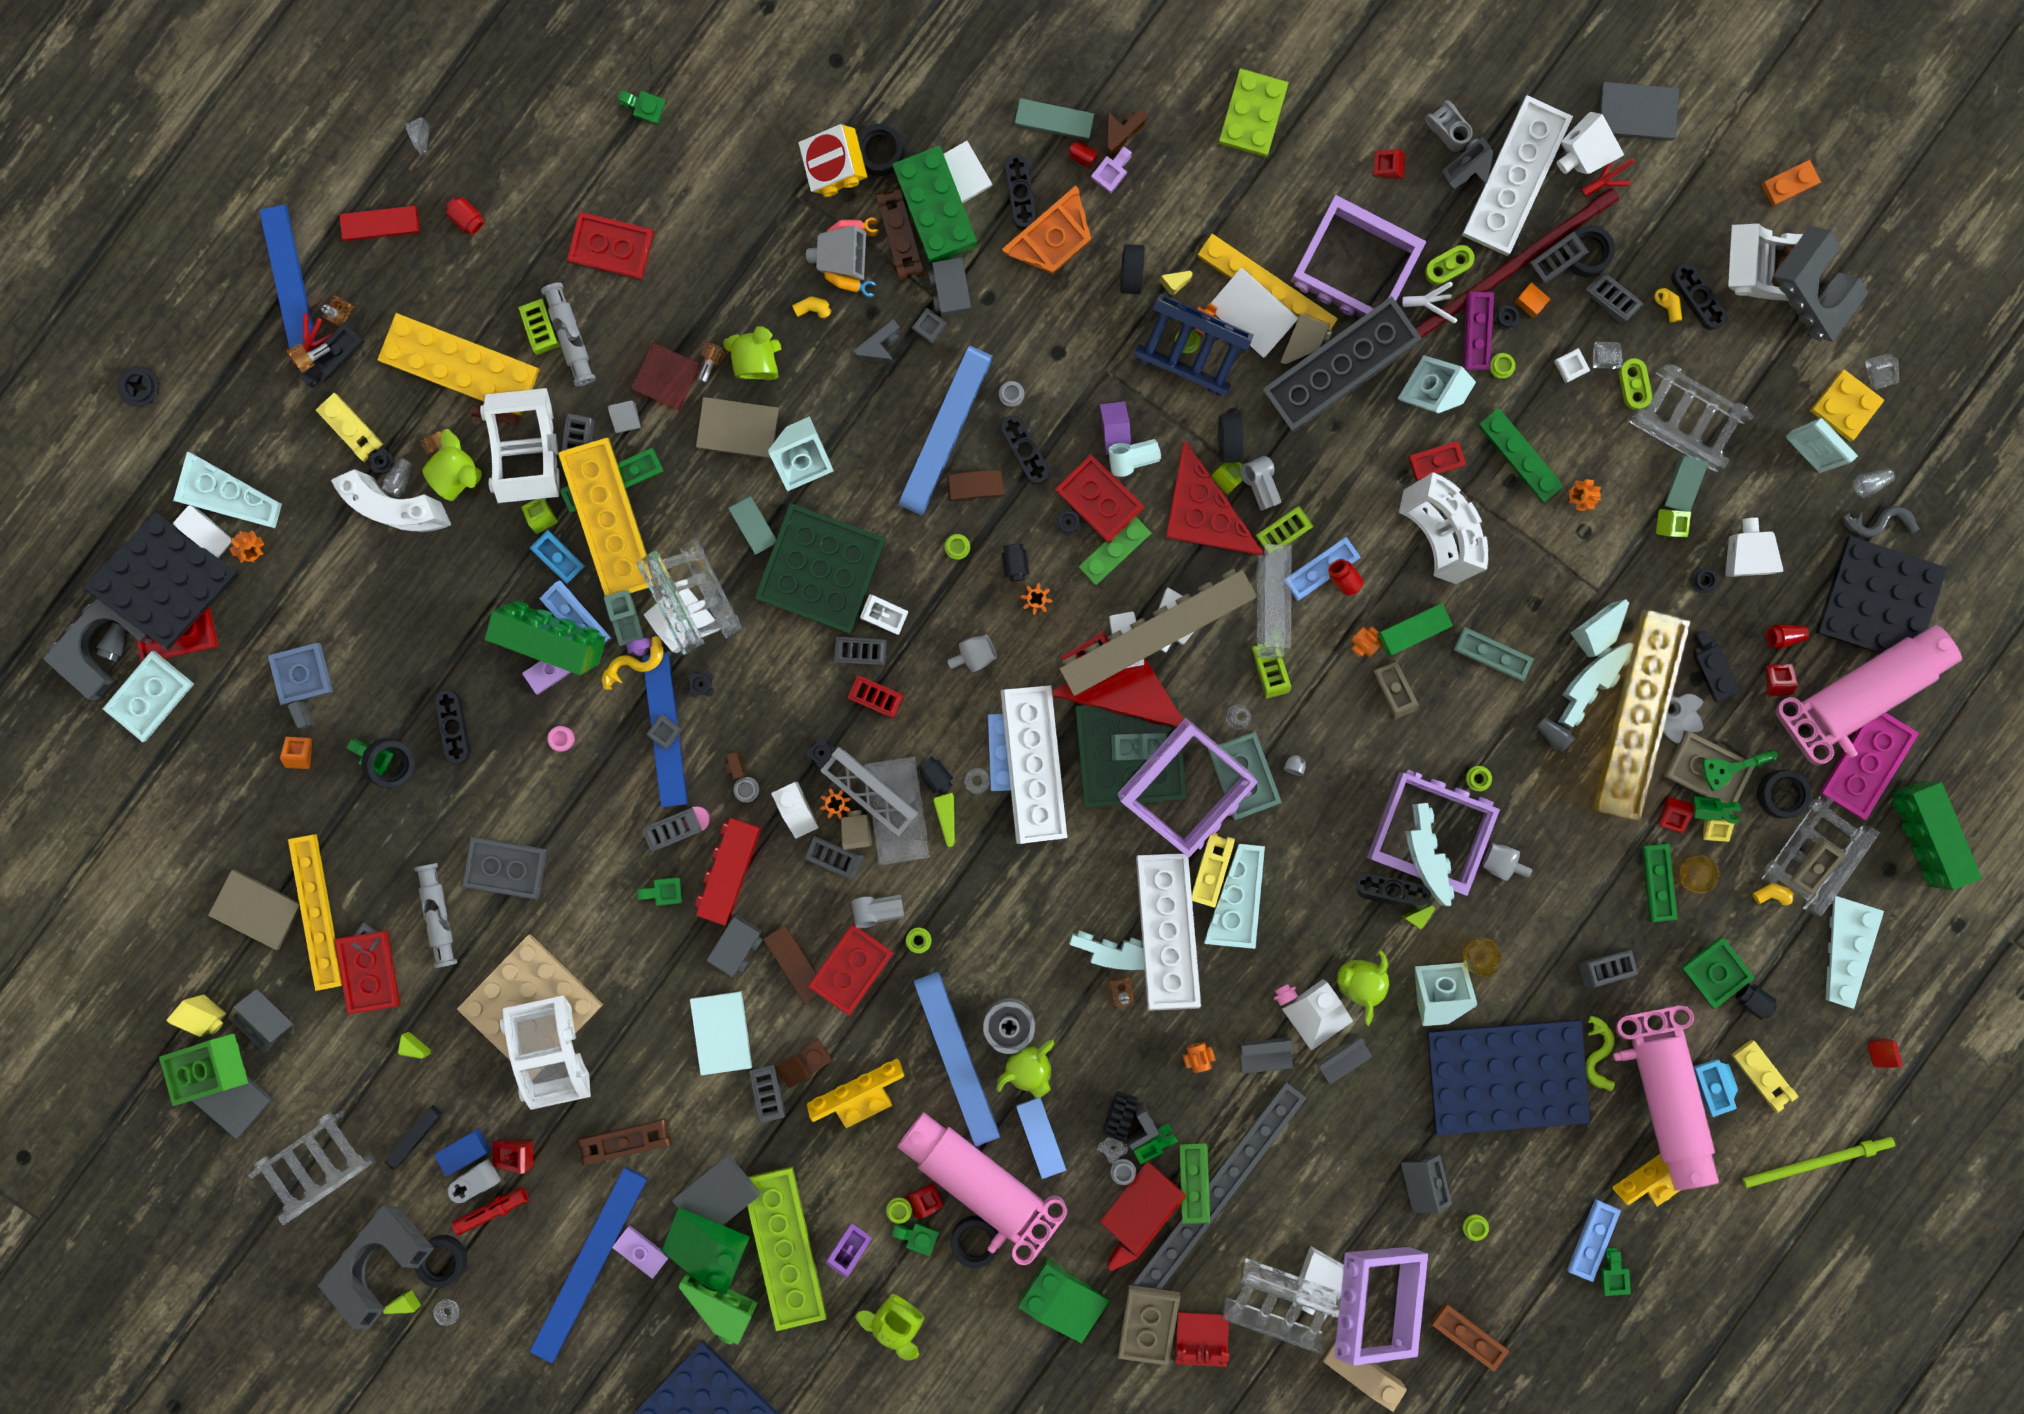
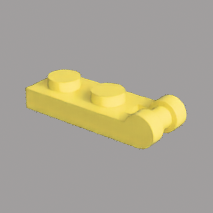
M333 393L316 409L320 416L363 462L369 459L370 453L383 446L378 437L336 393ZM366 438L368 442L361 446L359 443Z
M1218 833L1208 836L1191 893L1192 901L1215 908L1234 846V838L1228 836L1227 838H1222L1218 836ZM1215 846L1223 848L1221 856L1213 853Z
M1750 1039L1731 1054L1775 1112L1779 1113L1784 1109L1783 1105L1789 1101L1793 1102L1798 1098L1796 1092L1787 1084L1754 1040ZM1779 1088L1782 1093L1775 1097L1772 1092Z

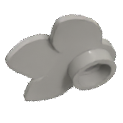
M1685 694L1679 698L1667 696L1660 700L1657 710L1659 716L1663 719L1662 730L1671 741L1680 743L1685 731L1699 732L1703 730L1701 718L1696 712L1702 706L1703 700L1693 694ZM1669 704L1673 706L1672 713H1668L1666 710Z

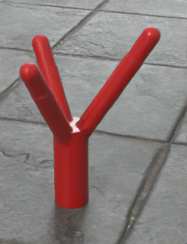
M1633 158L1629 159L1610 173L1608 171L1613 162L1605 165L1599 178L1581 188V193L1586 198L1603 186H1629L1631 184L1630 181L1608 180L1633 164L1635 160Z
M307 313L303 314V344L294 360L322 345L333 334L331 333L313 342L321 325V318H317L309 334V315Z

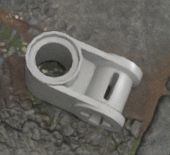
M1449 100L1444 101L1442 107L1436 112L1425 116L1429 128L1438 135L1449 150L1454 152L1464 150L1472 137V128L1460 115L1452 102ZM1453 134H1462L1464 140L1459 141L1455 139Z
M487 1158L450 1184L448 1188L449 1198L456 1203L466 1202L480 1192L482 1193L499 1183L501 1178L489 1158ZM466 1186V1191L459 1192V1187Z

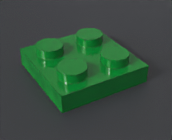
M1721 936L1680 967L1712 1009H1716L1755 979L1726 939Z

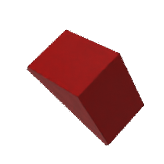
M533 1140L493 1141V1166L519 1174L526 1173L533 1167Z

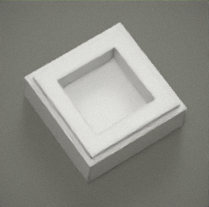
M1579 348L1554 361L1565 384L1590 371Z

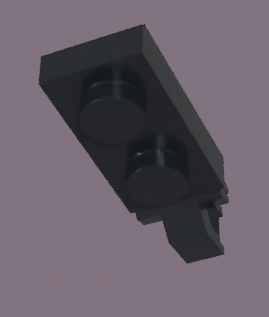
M342 323L324 342L328 346L313 354V356L330 347V351L310 363L309 370L301 379L311 388H314L321 380L327 381L365 341L348 325Z
M1707 630L1692 635L1698 647L1694 649L1695 655L1693 657L1713 700L1719 702L1741 692L1717 641L1711 640Z

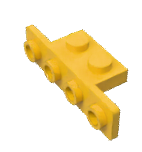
M895 1059L887 1062L881 1067L862 1074L857 1079L840 1085L836 1089L808 1102L807 1108L812 1122L836 1111L844 1126L848 1128L891 1107V1100L883 1087L904 1077L900 1061Z
M1661 1154L1613 1186L1614 1192L1626 1205H1630L1647 1193L1651 1201L1658 1207L1680 1191H1674L1667 1162H1662Z

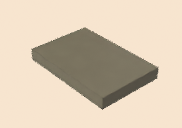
M703 397L696 448L771 459L768 450L775 442L780 409L778 407Z
M1685 731L1663 777L1703 797L1721 798L1723 803L1738 802L1754 766L1743 768L1734 773L1728 784L1719 790H1710L1703 774V760L1722 759L1735 763L1742 762L1745 759L1690 731Z
M234 869L231 870L208 916L275 950H279L300 910V903Z
M1129 1285L1119 1342L1118 1359L1169 1366L1180 1292Z

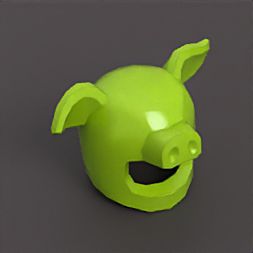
M757 326L753 333L741 336L736 334L724 340L723 345L725 349L731 352V360L736 378L775 380L779 377L774 353L782 349L778 340H770L773 335L767 328Z
M445 429L440 437L443 449L437 451L423 467L422 472L429 485L438 495L449 501H454L466 487L473 488L475 484H478L481 479V470L475 467L472 458L461 450L457 436L449 429Z
M1379 951L1381 956L1379 965L1370 961L1351 960L1342 965L1337 972L1339 990L1346 998L1366 1007L1365 1024L1367 1026L1372 1022L1374 1006H1377L1384 1000L1389 988V979L1386 972L1388 969V959L1383 951Z
M1054 1040L1047 1041L1039 1049L1031 1046L1013 1053L1006 1063L1005 1073L997 1080V1091L1001 1092L1003 1086L1010 1081L1017 1089L1030 1091L1037 1099L1047 1094L1051 1090L1048 1083L1051 1076V1065L1045 1054L1054 1046Z
M891 1294L876 1314L868 1310H862L856 1314L855 1318L861 1327L866 1331L873 1332L874 1337L885 1347L893 1350L896 1349V1353L900 1358L913 1360L919 1356L917 1346L911 1340L920 1329L924 1316L908 1301L898 1295Z

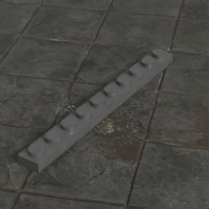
M1284 1081L1209 1180L1210 1223L1182 1224L1181 1217L1130 1285L1154 1289L1163 1288L1306 1100L1302 1093Z

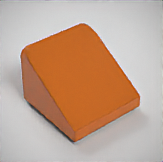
M1531 282L1514 303L1530 317L1534 318L1544 308L1550 298Z
M285 737L280 760L285 768H310L312 739Z

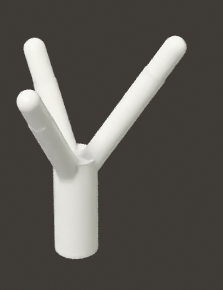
M1452 282L1446 283L1425 296L1403 297V307L1425 306L1452 323L1457 322L1456 318L1430 303L1451 299V294L1436 295L1450 288L1453 285Z

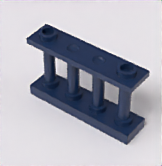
M1160 293L1153 307L1154 310L1158 311L1157 314L1159 316L1146 346L1138 344L1133 355L1138 357V360L1144 364L1157 365L1205 386L1212 394L1227 396L1231 384L1225 382L1238 351L1242 349L1248 351L1254 334ZM1174 318L1181 321L1182 328L1168 357L1155 351L1168 319ZM1197 328L1204 331L1206 337L1191 367L1178 360L1191 330ZM1220 338L1228 342L1229 348L1216 377L1202 372V369L1215 340Z

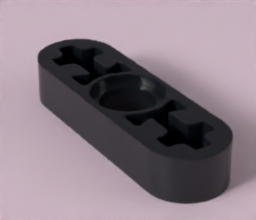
M1014 154L1006 160V178L1013 222L1017 228L1025 230L1036 220L1028 162L1024 156ZM1013 162H1018L1019 166H1024L1020 168L1021 179L1016 180L1015 170L1010 169L1013 167ZM1017 186H1024L1028 190L1025 198L1019 199L1014 196L1013 191ZM1025 204L1026 214L1032 216L1028 218L1027 223H1023L1022 219L1017 218L1021 216L1020 205Z
M1688 263L1677 267L1671 275L1672 283L1701 325L1707 330H1716L1723 326L1727 321V312L1696 267ZM1688 272L1690 276L1687 280L1682 281L1680 276L1682 273ZM1696 282L1697 285L1688 291L1687 288ZM1700 290L1705 294L1704 303L1699 304L1694 301V291ZM1708 304H1711V305H1712L1711 307H1709V308H1708L1707 310H1705V311H1702V310H1701L1702 308L1706 307ZM1716 313L1718 318L1716 321L1710 322L1711 314Z
M1011 415L1006 417L1001 425L1002 434L1024 474L1033 484L1045 482L1049 474L1048 466L1025 424L1018 416ZM1011 421L1013 424L1018 423L1020 425L1017 428L1020 437L1023 434L1026 435L1025 438L1017 440L1015 444L1011 441L1016 440L1014 433L1006 431L1008 423ZM1028 443L1031 445L1033 451L1030 456L1022 457L1019 455L1017 449L1020 444ZM1035 456L1039 459L1034 460L1036 467L1044 469L1041 474L1042 478L1039 479L1037 476L1032 477L1030 475L1033 472L1030 463L1027 466L1024 465V462L1031 461Z
M441 691L435 698V706L444 754L451 763H463L469 759L471 750L461 698L454 691ZM446 695L454 699V703L450 704L451 712L457 711V716L449 715L444 717V713H449L448 706L442 704L447 698ZM452 719L456 720L460 726L456 734H450L446 729L447 723ZM449 738H462V741H457L458 748H463V753L459 755L460 759L456 755H452L456 745L455 742H449Z
M1364 873L1356 881L1357 893L1364 899L1414 910L1426 909L1431 901L1430 891L1422 884L1372 873ZM1367 882H1372V887L1369 890H1364V885ZM1379 884H1383L1381 888L1382 894H1378ZM1396 886L1401 890V893L1397 897H1390L1386 894L1387 888ZM1405 889L1408 890L1407 900L1404 899ZM1418 893L1423 894V898L1420 899V902L1415 901L1414 897L1417 896Z
M432 1105L384 1163L395 1171L437 1123L443 1112Z

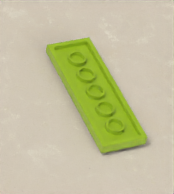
M793 1166L749 1176L748 1178L761 1192L760 1196L747 1207L776 1331L826 1320V1309Z

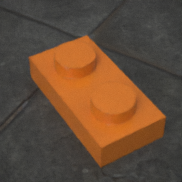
M1808 160L1763 182L1761 186L1773 207L1818 185L1821 181L1811 161Z

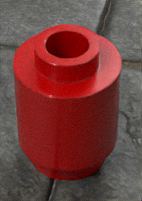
M455 197L446 205V216L464 233L468 232L472 236L485 223L481 218L482 214L463 197L459 199Z
M1338 559L1330 565L1328 569L1329 577L1343 595L1350 596L1360 591L1364 580L1349 561Z

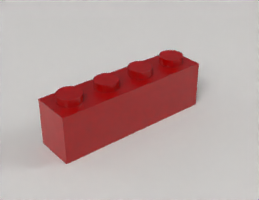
M734 817L730 818L729 822H724L720 835L724 836L720 846L716 845L712 855V860H715L712 870L708 869L704 877L703 884H706L704 894H699L695 903V908L698 909L696 916L722 925L729 924L762 827Z

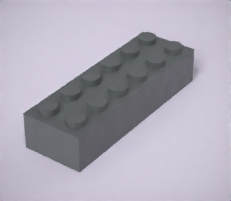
M1391 296L1267 385L1263 390L1290 429L1296 432L1421 343L1422 338Z

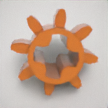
M1576 480L1575 486L1569 490V503L1577 504L1576 510H1594L1595 504L1601 501V487L1593 486L1594 480Z
M239 531L234 538L230 539L233 546L229 549L232 555L237 556L241 563L244 560L254 562L260 555H263L260 547L264 543L261 537L255 535L254 531L249 533Z
M1040 583L1033 590L1030 586H1027L1028 596L1021 595V599L1027 600V604L1023 609L1032 608L1033 615L1036 614L1038 609L1046 613L1045 603H1052L1051 599H1046L1050 589L1042 591ZM1033 593L1037 596L1040 594L1043 596L1041 605L1037 603L1032 605L1030 603Z
M1362 626L1350 639L1355 644L1351 650L1359 657H1362L1364 654L1371 657L1382 645L1378 640L1377 633L1379 632L1373 626L1368 630Z
M831 788L829 789V797L821 796L822 800L826 802L825 806H822L820 809H827L829 811L828 818L837 813L838 818L841 819L843 818V810L851 811L846 805L852 798H845L843 796L844 790L842 789L838 794H835ZM834 796L837 800H842V804L839 805V811L835 807H830V803L833 802L832 797Z
M1205 1042L1186 1047L1188 1053L1183 1054L1186 1068L1192 1067L1193 1073L1203 1072L1212 1068L1210 1062L1215 1061V1056L1211 1047L1206 1048Z

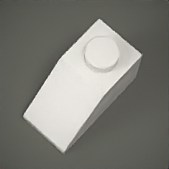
M794 782L771 793L795 839L819 828L798 782Z

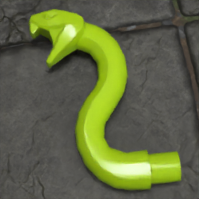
M1590 1016L1588 1023H1592L1593 1028L1588 1035L1601 1034L1604 1037V1044L1587 1058L1585 1063L1586 1079L1594 1087L1612 1091L1615 1082L1599 1075L1595 1071V1065L1612 1052L1615 1044L1614 1034L1603 1020Z

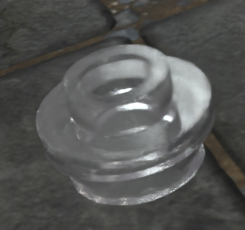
M974 768L966 774L964 783L970 792L979 794L987 790L990 778L985 770ZM980 776L982 784L975 786L972 783L973 777Z
M450 1299L440 1301L433 1311L434 1319L442 1326L454 1324L460 1315L458 1304ZM444 1308L451 1310L450 1316L444 1314Z

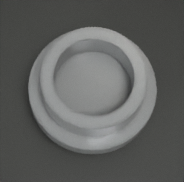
M1015 381L1006 382L999 390V398L1008 407L1018 406L1024 399V389Z
M751 777L740 778L734 785V795L741 802H751L759 794V785Z
M1128 1159L1116 1160L1111 1166V1177L1119 1185L1130 1184L1135 1179L1136 1168Z

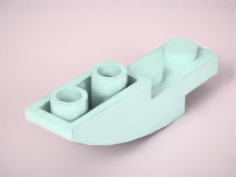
M1625 643L1612 648L1606 655L1601 658L1597 657L1574 678L1562 695L1569 699L1570 703L1560 717L1559 724L1566 728L1580 724L1585 716L1583 710L1588 703L1591 704L1598 695L1597 687L1603 690L1616 685L1620 678V674H1618L1623 665L1626 666L1634 655L1631 652L1635 646L1634 644Z
M1428 803L1412 804L1416 830L1405 831L1411 858L1423 884L1428 888L1434 899L1442 906H1452L1451 899H1454V890L1452 884L1448 882V874L1451 873L1450 861L1448 858H1445L1444 853H1434V849H1437V838L1435 833L1432 834L1431 823H1434L1433 810L1429 808Z
M1079 931L1078 934L1072 933L1069 944L1092 952L1090 962L1093 964L1124 970L1145 969L1143 942L1132 937L1130 941L1123 940L1121 949H1118L1117 943L1103 939L1102 943L1092 940L1094 935Z

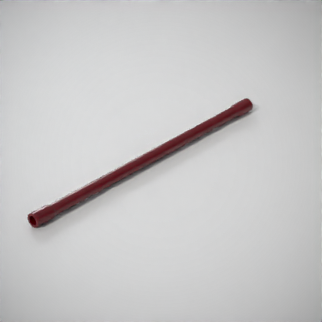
M1613 188L1603 192L1592 200L1589 205L1441 310L1451 316L1457 314L1466 307L1467 292H1488L1589 219L1619 200L1617 192ZM1435 313L1416 326L1415 329L1423 338L1447 321V319Z

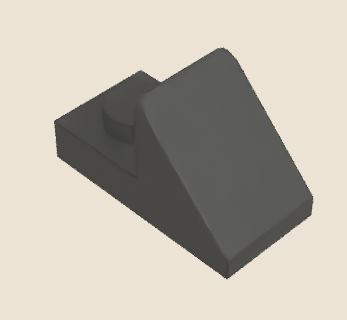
M1482 136L1445 167L1442 172L1454 189L1465 183L1475 172L1487 183L1493 151Z
M894 319L856 348L854 354L858 360L893 364V359L883 346H890L899 339L900 336L898 334L901 333L899 325Z

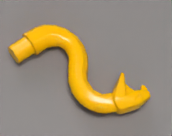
M659 636L651 638L650 657L646 662H640L628 655L615 658L603 673V688L610 690L612 689V683H622L617 675V671L621 666L627 665L638 672H647L656 668L663 658L664 648L662 647V639Z

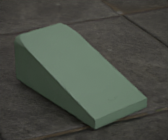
M1689 456L1678 458L1665 501V507L1678 511H1691L1708 462Z

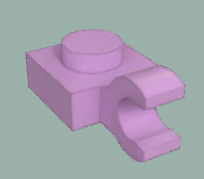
M1123 147L1114 160L1106 156L1092 174L1091 179L1111 194L1127 174V171L1122 167L1130 160L1132 152Z

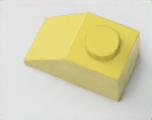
M203 994L183 1000L166 1021L202 1037L208 1034H215L222 1027L223 1022L221 1020L227 1014Z

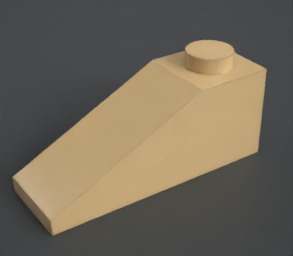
M1335 1340L1323 1362L1369 1397L1393 1412L1407 1391L1402 1381L1375 1363L1353 1366L1334 1358Z

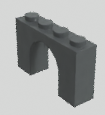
M1809 226L1773 276L1779 284V289L1789 299L1790 306L1798 313L1799 320L1809 330L1808 334L1819 341L1824 339L1834 342L1869 292L1860 277L1838 272L1822 296L1818 298L1817 290L1821 274L1841 245L1831 230Z
M96 599L83 609V615L76 622H73L66 628V634L49 647V653L43 659L88 700L100 701L117 681L103 670L92 657L90 644L95 631L104 623L116 621L139 642L151 643L153 640Z
M383 1205L374 1213L372 1220L358 1233L351 1246L343 1251L341 1258L333 1268L326 1272L324 1279L318 1285L352 1329H369L385 1310L368 1289L365 1280L366 1265L375 1250L384 1246L402 1267L419 1268L434 1249L399 1207Z

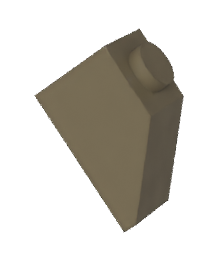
M1302 312L1281 363L1287 364L1311 354L1319 349L1322 344H1326L1333 332L1328 330L1330 323Z
M862 810L847 812V817L841 818L843 850L872 845L869 814L862 815Z

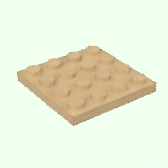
M529 934L457 1010L510 1060L506 1035L502 1033L500 1028V1019H503V1008L564 995L571 1005L576 1034L603 1004ZM555 1015L518 1023L523 1054L561 1046ZM544 1066L528 1069L531 1079H533Z

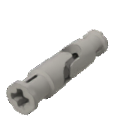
M552 283L543 287L541 292L545 295L548 302V313L556 331L566 364L571 367L575 378L573 382L576 387L590 384L596 380V377L591 373L587 362L589 357L576 325L571 306L565 300L562 291L564 289L563 284Z
M438 863L414 868L415 872H418L420 882L418 890L424 919L427 922L429 945L433 947L436 962L433 964L434 968L457 963V959L453 957L451 947L453 938L449 922L447 921L442 884L438 882L436 872ZM432 900L438 905V909L430 910Z

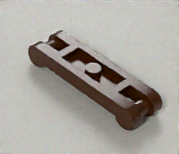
M900 187L893 188L892 192L883 194V191L875 193L899 280H906L907 276L914 274L917 276L924 275ZM896 201L898 208L888 210L886 204ZM912 259V265L903 266L902 261Z
M659 1119L645 1124L577 1139L578 1148H581L583 1155L580 1157L582 1165L671 1145V1137L667 1135L666 1127H668L667 1119ZM656 1130L658 1139L651 1140L649 1132ZM597 1144L599 1153H593L591 1145Z

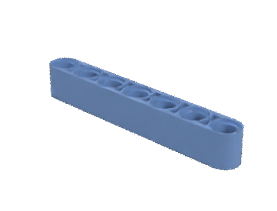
M969 345L903 491L899 506L921 516L924 514L989 369L993 355Z
M939 972L914 980L916 990L975 1146L1000 1138L997 1125Z

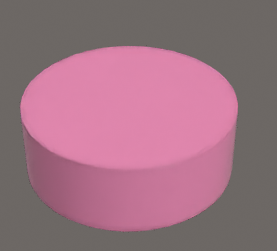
M556 726L548 734V744L556 751H567L575 742L573 731L566 726Z
M692 807L702 831L705 830L710 824L709 812L703 807ZM684 817V824L686 828L690 830L687 820Z

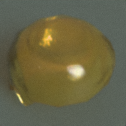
M1695 855L1687 858L1682 863L1678 877L1682 887L1688 892L1702 895L1711 892L1716 887L1720 879V871L1717 863L1710 857Z
M1476 937L1465 945L1462 953L1464 966L1473 975L1489 978L1498 973L1497 965L1502 960V957L1499 953L1498 945L1492 939Z

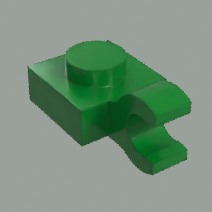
M622 90L618 97L621 106L634 109V118L657 126L659 125L666 105L665 99L643 91L640 92L639 98Z
M355 738L354 740L351 739L347 749L363 756V752L368 746ZM387 748L377 754L373 766L378 775L383 776L396 753Z
M1694 796L1692 805L1695 818L1711 821L1722 820V817H1724L1728 823H1739L1738 815L1730 813L1732 811L1741 812L1740 803H1723L1721 798Z
M681 877L655 879L654 887L636 890L637 900L655 898L656 906L683 903Z
M1164 1124L1159 1128V1135L1133 1149L1140 1164L1163 1153L1162 1148L1172 1146L1177 1142L1174 1134L1166 1136L1172 1132L1169 1124Z
M916 1221L913 1228L901 1223H895L892 1230L893 1237L908 1240L906 1248L929 1257L939 1234L938 1229Z
M1607 1247L1605 1255L1608 1267L1601 1268L1602 1293L1604 1296L1631 1294L1629 1268L1621 1266V1252L1617 1251L1616 1247Z

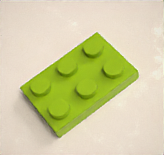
M1240 68L1218 144L1267 158L1289 82Z

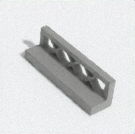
M841 747L836 749L830 760L820 770L898 837L919 813ZM836 760L846 767V776L836 777L829 771V768ZM850 771L853 772L855 775L850 776ZM860 778L866 784V793H855L852 791L850 779ZM840 779H847V786ZM869 787L872 788L875 792H869ZM879 794L884 798L886 809L875 810L871 807L870 795ZM860 796H867V802ZM889 804H891L894 808L889 809ZM899 811L907 818L899 829L890 822L889 812ZM880 812H886L887 819Z

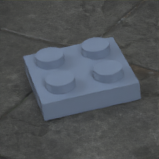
M314 643L268 655L280 705H287L296 701L333 693L321 643Z

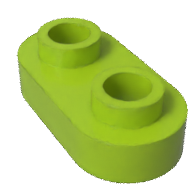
M1465 245L1452 248L1428 263L1425 268L1426 279L1434 285L1444 284L1464 273L1473 265L1474 253ZM1456 257H1462L1463 264H1458ZM1439 269L1441 276H1436L1433 270Z
M1629 359L1619 368L1623 398L1628 408L1641 410L1647 407L1652 400L1647 367L1639 359ZM1628 369H1632L1635 372L1634 377L1628 375ZM1633 394L1639 395V402L1634 401Z

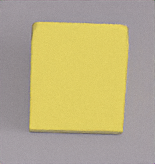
M1185 271L1162 275L1160 283L1170 295H1174L1191 281L1193 273Z
M1722 817V820L1704 821L1703 839L1729 842L1734 824L1728 823L1724 817Z

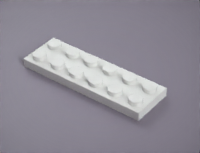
M1528 95L1524 98L1489 174L1488 182L1485 183L1462 236L1505 256L1511 253L1573 116Z
M1051 685L1001 690L1016 843L1022 844L1067 838Z
M1185 854L1137 855L1136 864L1148 1011L1200 1008L1201 1001L1189 859Z

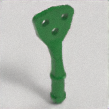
M1767 750V752L1752 755L1751 758L1735 763L1722 759H1705L1702 761L1704 778L1710 790L1717 791L1728 784L1734 773L1743 768L1758 767L1761 764L1773 762L1777 759L1778 753L1775 750Z

